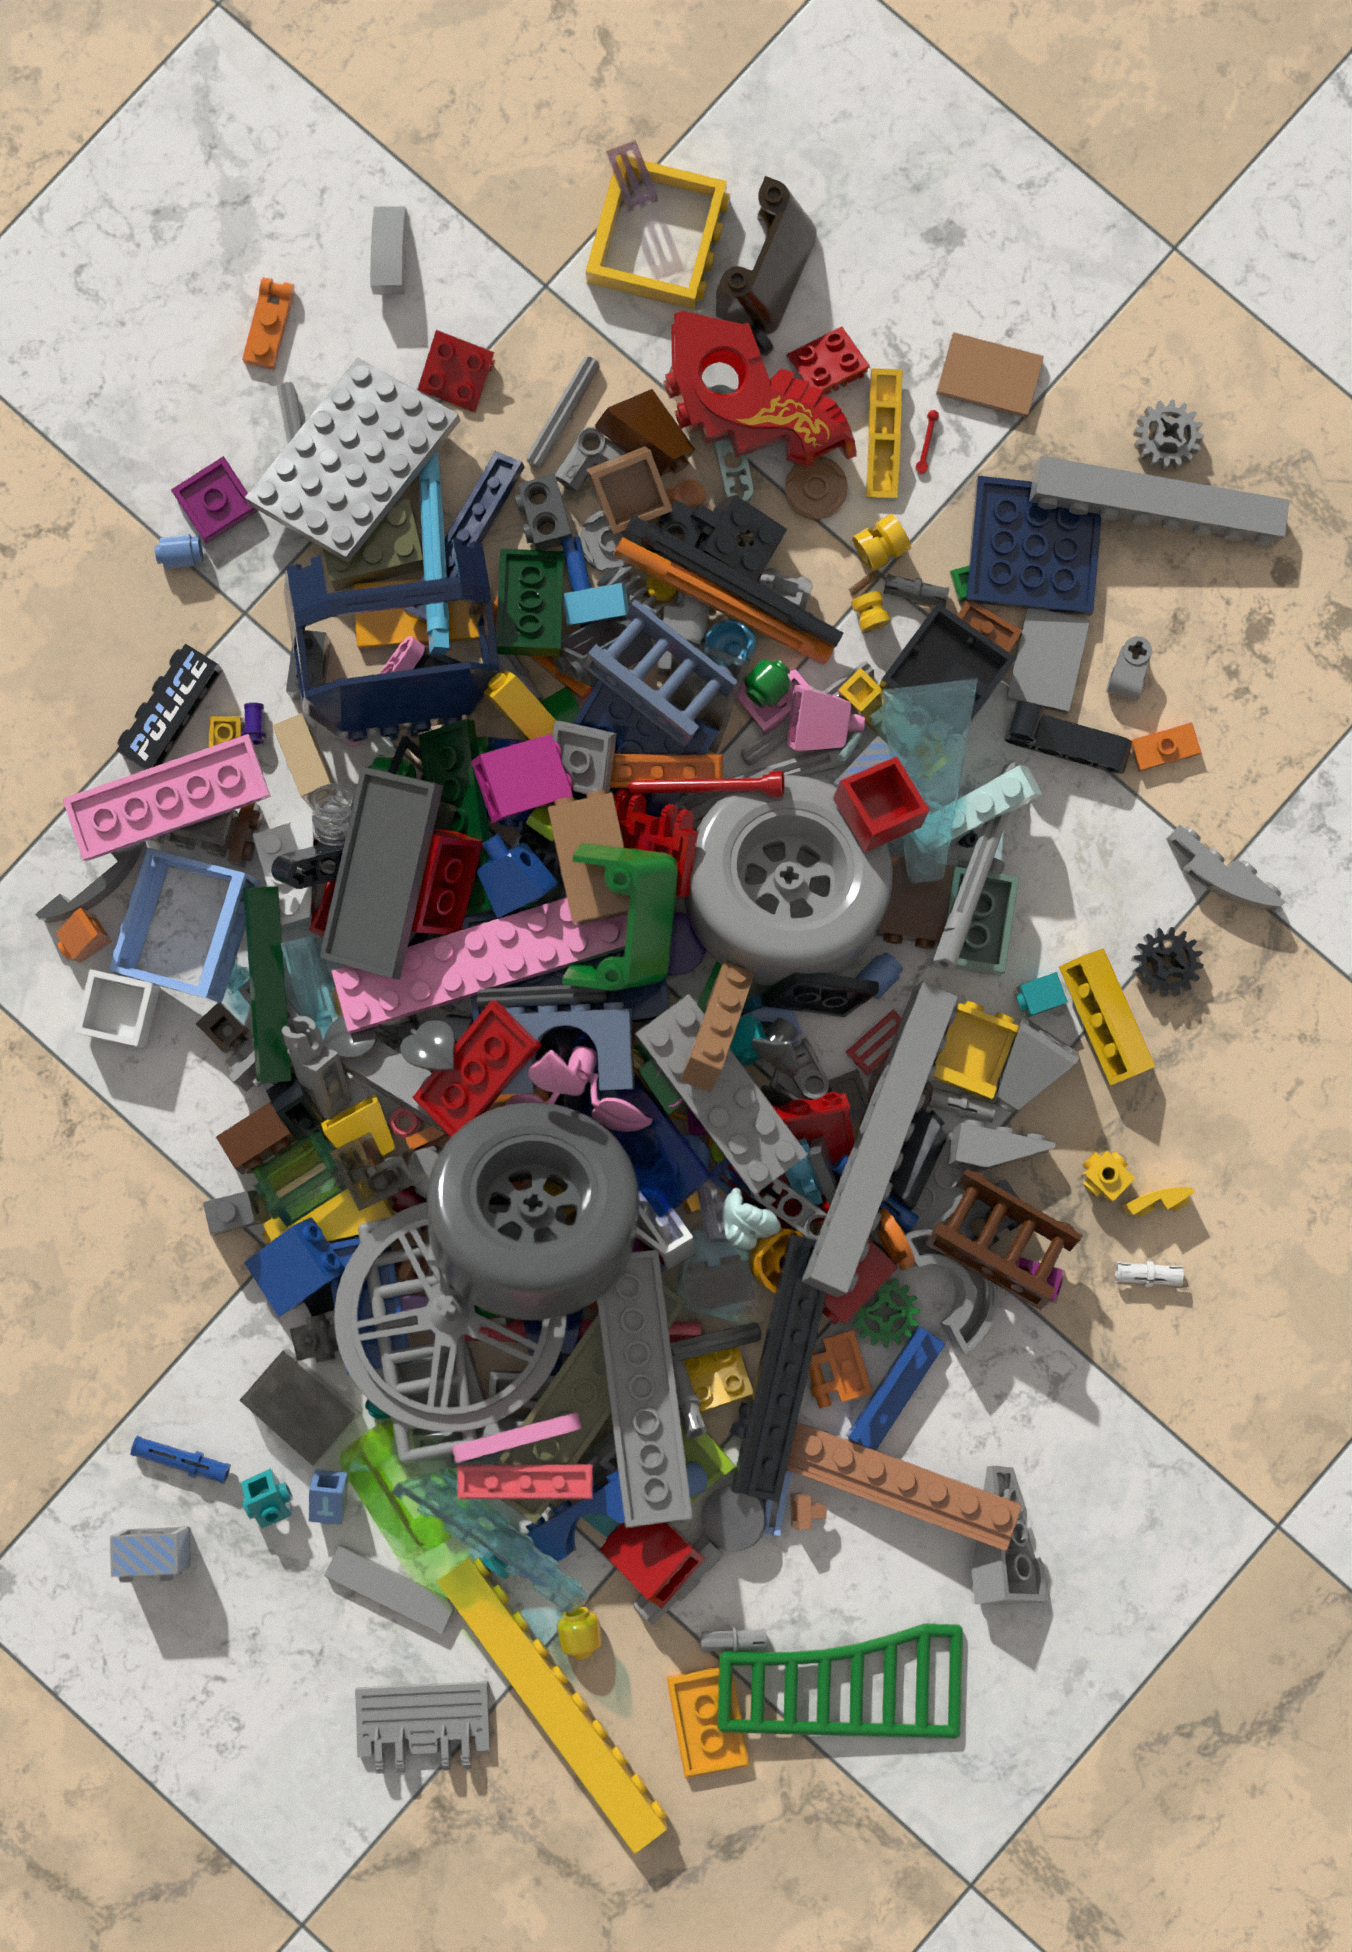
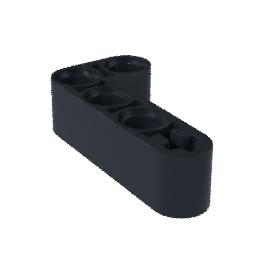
M1017 702L1013 707L1004 741L1018 747L1117 774L1125 773L1133 743L1130 739L1044 715L1042 707L1027 702Z
M346 838L278 856L273 861L271 867L272 876L276 881L296 889H303L337 880Z

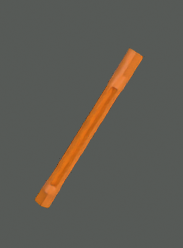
M624 537L619 541L613 556L732 619L740 621L744 625L805 657H809L823 665L829 661L834 649L805 632L802 633L716 584Z

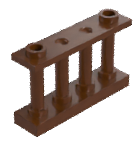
M967 1169L956 1184V1187L965 1191L949 1223L944 1225L938 1222L925 1244L1037 1309L1042 1310L1051 1300L1056 1290L1048 1284L1047 1279L1062 1249L1064 1248L1070 1252L1083 1235L1076 1232L1070 1224L1053 1219L992 1184L984 1175ZM977 1198L994 1209L977 1241H972L963 1236L960 1229ZM1007 1215L1021 1223L1022 1227L1006 1258H1002L991 1252L989 1245L1004 1216ZM1035 1231L1050 1240L1051 1243L1035 1275H1031L1019 1268L1018 1262Z

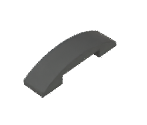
M145 841L112 852L111 854L118 862L70 901L66 896L59 894L35 915L46 923L57 922L70 918L79 908L87 911L100 903L131 872L141 854Z

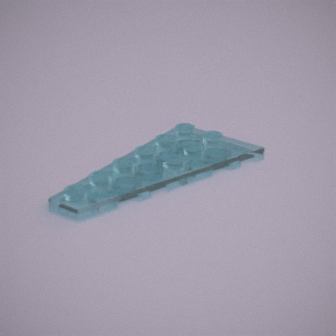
M978 678L882 690L880 693L890 759L898 757L930 810L921 828L902 836L909 884L937 881L944 878Z

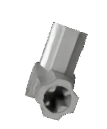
M587 427L578 434L577 442L555 474L556 480L565 488L577 493L588 477L586 469L624 455L627 452L604 437L596 428ZM588 440H595L600 446L594 451H588L583 447V444Z

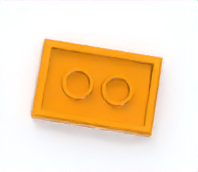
M719 1666L666 1676L684 1777L688 1778L750 1766L744 1733H722L717 1728ZM732 1672L731 1719L741 1720Z

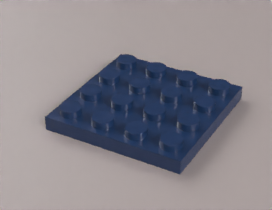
M978 476L976 480L965 602L975 601L978 604L1042 609L1091 616L1094 611L1101 530L1100 514L1088 512L1085 515H1078L1069 512L1068 508L1062 507L1044 509L1039 507L1038 503L1029 502L1032 481Z

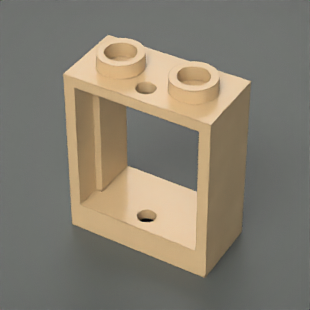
M301 713L272 725L302 799L310 807L315 805L316 808H321L331 804L334 801L333 797L338 796L339 793L312 726L305 716Z

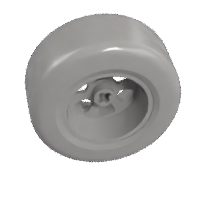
M784 775V797L770 798L769 794H763L762 791L729 792L708 811L696 830L698 836L693 870L690 877L689 896L684 897L691 926L703 947L721 965H723L724 960L755 973L752 982L767 986H773L795 972L838 975L859 959L873 941L886 912L892 891V860L887 843L864 852L833 800L837 787L805 776ZM784 846L785 859L772 862L763 853V848ZM801 849L817 858L819 862L806 868L796 858ZM748 866H755L766 873L765 882L748 885L745 882L746 868ZM785 878L790 879V884L785 883ZM816 878L829 879L830 890L828 896L821 897L811 892L809 889L810 880ZM765 895H770L778 901L776 913L771 914L763 910L755 902ZM801 900L812 910V915L808 917L792 918L790 915V904Z

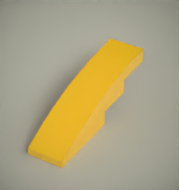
M871 368L866 497L898 498L903 369Z

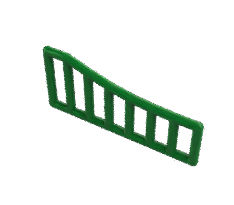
M924 1623L876 1639L829 1649L794 1652H723L719 1657L717 1728L722 1733L956 1739L961 1734L963 1628L958 1624ZM930 1637L950 1638L948 1725L928 1724ZM917 1639L915 1724H895L897 1646ZM884 1650L882 1723H862L864 1655ZM851 1658L849 1722H830L831 1662ZM818 1663L816 1721H797L798 1665ZM732 1665L752 1666L750 1720L731 1719ZM785 1665L783 1721L764 1720L765 1666Z

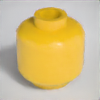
M574 1607L563 1612L562 1617L556 1624L561 1650L567 1655L574 1656L577 1660L591 1657L593 1652L602 1643L597 1615L594 1612L588 1611L586 1607Z

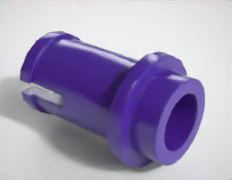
M246 703L244 704V731L241 732V736L249 734L253 745L263 744L264 738L267 737V733L264 731V704Z

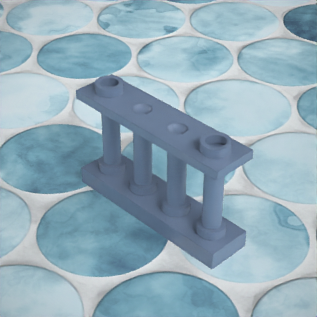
M635 599L626 615V618L631 623L607 650L595 645L588 653L583 667L679 744L686 747L699 728L694 721L697 715L718 691L727 698L735 687L737 680L726 667L717 665L658 618L651 607L642 605ZM642 630L657 643L633 670H628L618 662L617 658ZM669 651L682 664L659 690H653L643 682V678L664 653ZM694 671L708 683L684 711H679L669 703L668 699L689 674Z

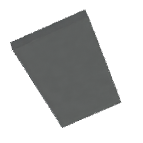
M361 767L319 958L392 979L401 978L443 785Z

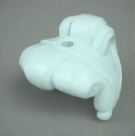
M734 1188L727 1195L722 1211L725 1236L729 1244L738 1250H751L756 1246L757 1239L778 1234L781 1225L776 1215L768 1208L762 1210L747 1203L741 1205V1190Z

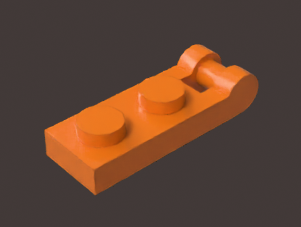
M263 277L261 279L259 296L242 358L245 364L275 370L294 296V284L284 282L282 285L274 283L273 279ZM271 295L280 297L279 305L270 303Z

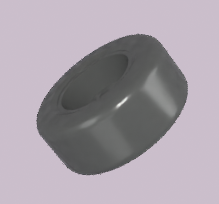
M541 1102L516 1103L487 1111L466 1123L449 1139L439 1153L432 1168L427 1190V1218L429 1241L433 1255L449 1283L467 1300L488 1312L519 1320H545L581 1310L592 1304L613 1286L625 1269L633 1251L639 1211V1188L632 1163L619 1141L605 1127L579 1111L556 1104ZM532 1179L531 1188L522 1191L516 1190L511 1182ZM546 1181H550L562 1186L566 1191L557 1196H551L543 1188ZM493 1195H500L511 1202L509 1211L495 1214L489 1212L491 1197ZM567 1207L577 1209L575 1224L567 1226L557 1221L555 1214L558 1209ZM510 1224H514L522 1230L519 1241H515L503 1236L498 1231ZM542 1230H549L556 1239L549 1242L534 1243V1234Z

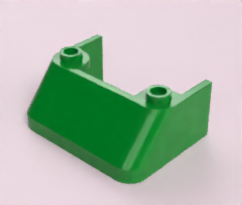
M581 843L573 854L572 862L605 866V882L608 888L617 894L630 895L624 958H605L598 967L571 964L562 978V984L615 991L660 982L665 978L670 964L678 880V864L671 855L661 852Z

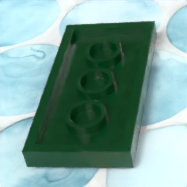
M500 549L496 628L497 654L560 657L563 551Z

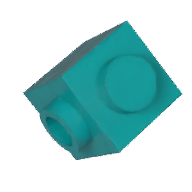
M752 1013L739 1019L729 1047L742 1066L751 1065L758 1060L757 1057L759 1055L751 1046L752 1039L761 1038L768 1040L762 1023Z

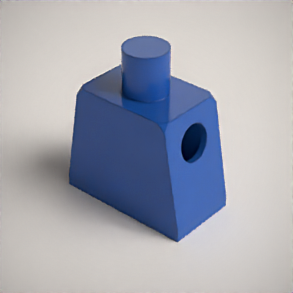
M499 834L482 844L490 860L478 869V876L497 918L542 897L557 884L556 879L527 844L521 843L508 850Z

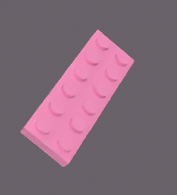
M247 734L63 798V802L82 859L87 862L270 798L271 795L251 736Z

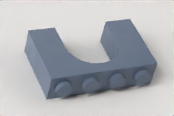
M623 1002L604 1003V1010H591V1004L571 1005V1011L558 1012V1005L538 1006V1013L526 1014L525 1007L505 1008L538 1042L541 1041L547 1032L558 1026L570 1025L583 1030L591 1037L597 1049L599 1090L635 1088L632 1009H624ZM536 1052L501 1095L537 1092V1085L528 1076L530 1068L536 1063Z

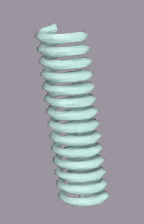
M858 731L853 733L854 735H852L849 742L846 743L842 752L838 755L840 760L846 761L861 740L862 735Z

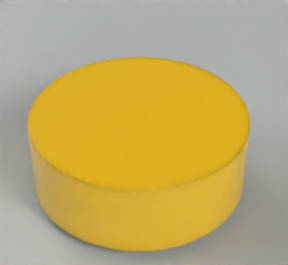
M651 576L647 578L646 585L649 587L647 594L649 597L653 595L656 597L654 602L667 603L676 596L677 589Z

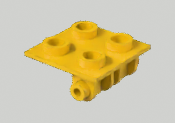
M739 1347L684 1360L694 1393L700 1399V1413L752 1396L753 1389Z

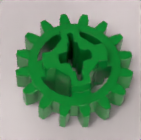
M894 1278L891 1284H887L886 1280L877 1290V1299L871 1306H862L853 1315L857 1316V1320L851 1324L852 1328L861 1327L863 1330L860 1332L859 1337L863 1339L870 1335V1344L875 1346L878 1339L882 1340L884 1348H888L890 1339H893L897 1345H900V1335L912 1336L911 1332L907 1329L909 1325L918 1326V1322L912 1319V1315L920 1313V1309L912 1307L911 1304L918 1298L915 1295L907 1296L906 1293L910 1288L908 1285L903 1286L901 1289L898 1288L899 1279ZM890 1290L897 1293L905 1305H896L891 1300ZM884 1302H886L888 1308L899 1310L897 1313L887 1315L886 1321L882 1320V1316L869 1313V1311L880 1309ZM899 1317H905L903 1324L896 1331L891 1332L892 1324ZM864 1318H872L878 1324L879 1333L872 1331L866 1325Z

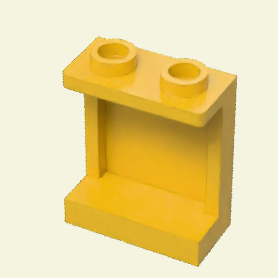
M966 1001L965 1005L959 1003L956 1006L957 1014L953 1023L948 1026L945 1037H947V1041L942 1052L937 1055L935 1060L936 1070L932 1079L990 1101L994 1097L997 1089L996 1084L1020 1026L1013 1024L1015 1019L1008 1015L996 1012V1015L992 1016L983 1012V1006Z

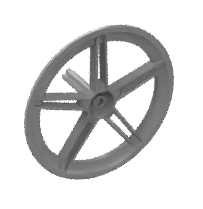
M427 1202L407 1208L382 1222L361 1242L353 1253L341 1277L336 1296L334 1318L336 1339L344 1365L355 1384L373 1404L391 1417L405 1424L431 1431L458 1432L477 1429L495 1423L512 1414L528 1402L549 1377L560 1354L565 1336L566 1315L543 1320L539 1342L536 1344L475 1313V1304L463 1297L456 1289H450L445 1284L446 1281L437 1266H430L439 1283L430 1287L405 1237L407 1233L411 1232L428 1262L429 1251L416 1230L428 1226ZM399 1239L429 1298V1302L426 1307L358 1321L359 1299L366 1277L379 1256ZM417 1315L418 1325L359 1334L360 1327ZM484 1324L535 1350L533 1356L479 1333L481 1325ZM432 1330L435 1333L427 1405L413 1401L392 1389L372 1367L361 1341ZM467 1334L529 1362L515 1381L495 1396L473 1405L447 1408L458 1338L461 1335ZM441 1347H449L450 1351L440 1407H434Z

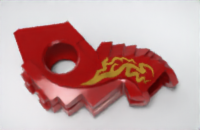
M686 311L674 314V324L671 325L672 366L669 373L665 374L666 380L663 381L669 399L674 398L677 403L675 416L681 429L687 427L689 434L700 430L705 445L729 438L737 458L784 442L786 461L803 469L813 466L814 459L839 448L846 459L857 456L855 439L851 428L837 402L822 395L823 390L810 386L809 381L793 378L795 372L781 368L769 379L749 322L740 324ZM721 362L734 368L739 381L737 390L731 394L721 395L708 389L702 380V373L708 366Z

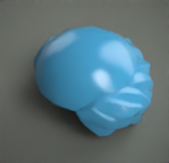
M720 621L719 624L713 625L712 629L706 634L705 651L707 656L716 664L726 668L734 669L743 665L753 655L756 648L754 633L740 621Z

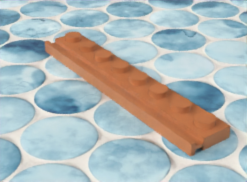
M797 1422L787 1470L1007 1551L1023 1504Z

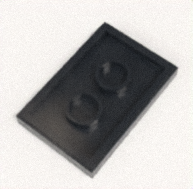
M795 972L777 982L764 992L761 997L762 1005L766 1007L846 1017L880 991L878 981L824 973Z

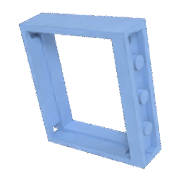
M147 848L143 863H140V872L136 885L130 894V904L120 926V935L116 948L111 954L113 957L108 971L222 1004L246 928L243 888L258 887L260 880L243 872ZM168 866L230 882L198 986L136 969Z

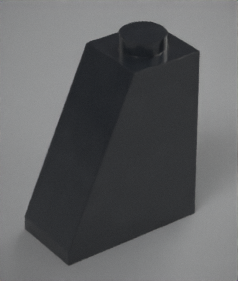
M921 1107L919 1112L914 1113L911 1121L914 1124V1130L909 1140L903 1142L900 1150L903 1153L902 1162L897 1171L892 1172L889 1180L892 1183L891 1191L910 1211L916 1207L947 1140V1136L942 1129V1126L945 1124L935 1111L927 1112L923 1107Z

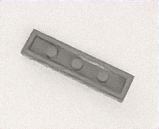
M342 1545L338 1546L324 1575L440 1634L443 1633L455 1608L449 1598Z

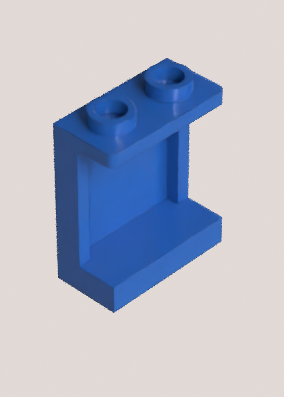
M312 1217L290 1227L244 1262L278 1317L303 1304L305 1299L333 1279L341 1276L345 1270L338 1255L334 1252L323 1235L322 1230Z

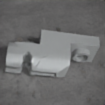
M679 591L675 601V606L678 607L665 606L663 622L693 646L699 647L707 634L709 606ZM666 651L659 659L657 675L670 676L671 667L678 666V659L669 651Z
M298 1016L292 1020L295 1030L299 1034L292 1033L287 1026H284L282 1029L285 1045L288 1048L287 1052L293 1063L298 1082L302 1086L314 1091L320 1115L330 1120L352 1101L338 1052L324 1045L321 1032L316 1027L313 1019L307 1016Z

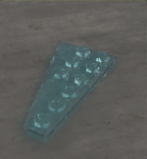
M447 1467L399 1482L392 1491V1494L399 1499L406 1495L418 1503L420 1506L417 1511L428 1517L431 1515L443 1520L446 1531L489 1560L492 1555L508 1565L505 1571L514 1577L519 1575L533 1582L532 1587L536 1592L567 1613L583 1607L589 1599L590 1595L583 1590L578 1580L565 1574L558 1567L555 1559L543 1554L528 1535L520 1533L510 1523V1519L504 1513L496 1511L487 1503V1499H457L458 1471L451 1468L447 1469Z

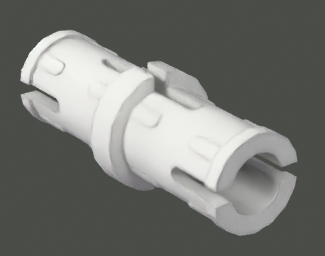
M1146 1261L1145 1264L1116 1262L1115 1282L1144 1284L1145 1287H1152L1153 1284L1182 1287L1183 1266L1155 1265L1153 1261Z

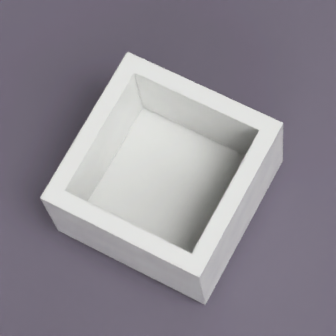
M90 969L74 1032L88 1037L146 1049L160 986L146 981Z

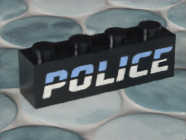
M187 644L181 650L177 649L169 661L170 668L165 676L161 675L155 681L152 687V692L154 693L147 703L143 702L135 713L136 721L130 730L126 729L118 739L117 745L119 747L116 751L144 770L164 763L223 671L218 663Z

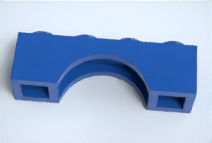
M619 1470L605 1477L608 1483L601 1488H598L596 1483L592 1485V1499H581L573 1505L570 1500H567L552 1510L555 1514L552 1518L545 1521L544 1517L541 1516L536 1524L531 1522L526 1526L529 1532L519 1539L540 1573L576 1550L575 1529L583 1515L599 1513L611 1517L619 1524L625 1522Z

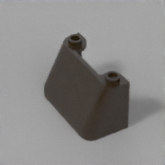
M765 176L758 193V202L761 208L757 219L764 221L766 224V240L753 270L735 266L726 270L722 275L716 289V317L740 324L749 322L750 327L756 325L766 335H769L780 326L815 243L817 231L816 226L787 186L778 180Z

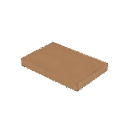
M953 332L936 395L1027 418L1044 356Z

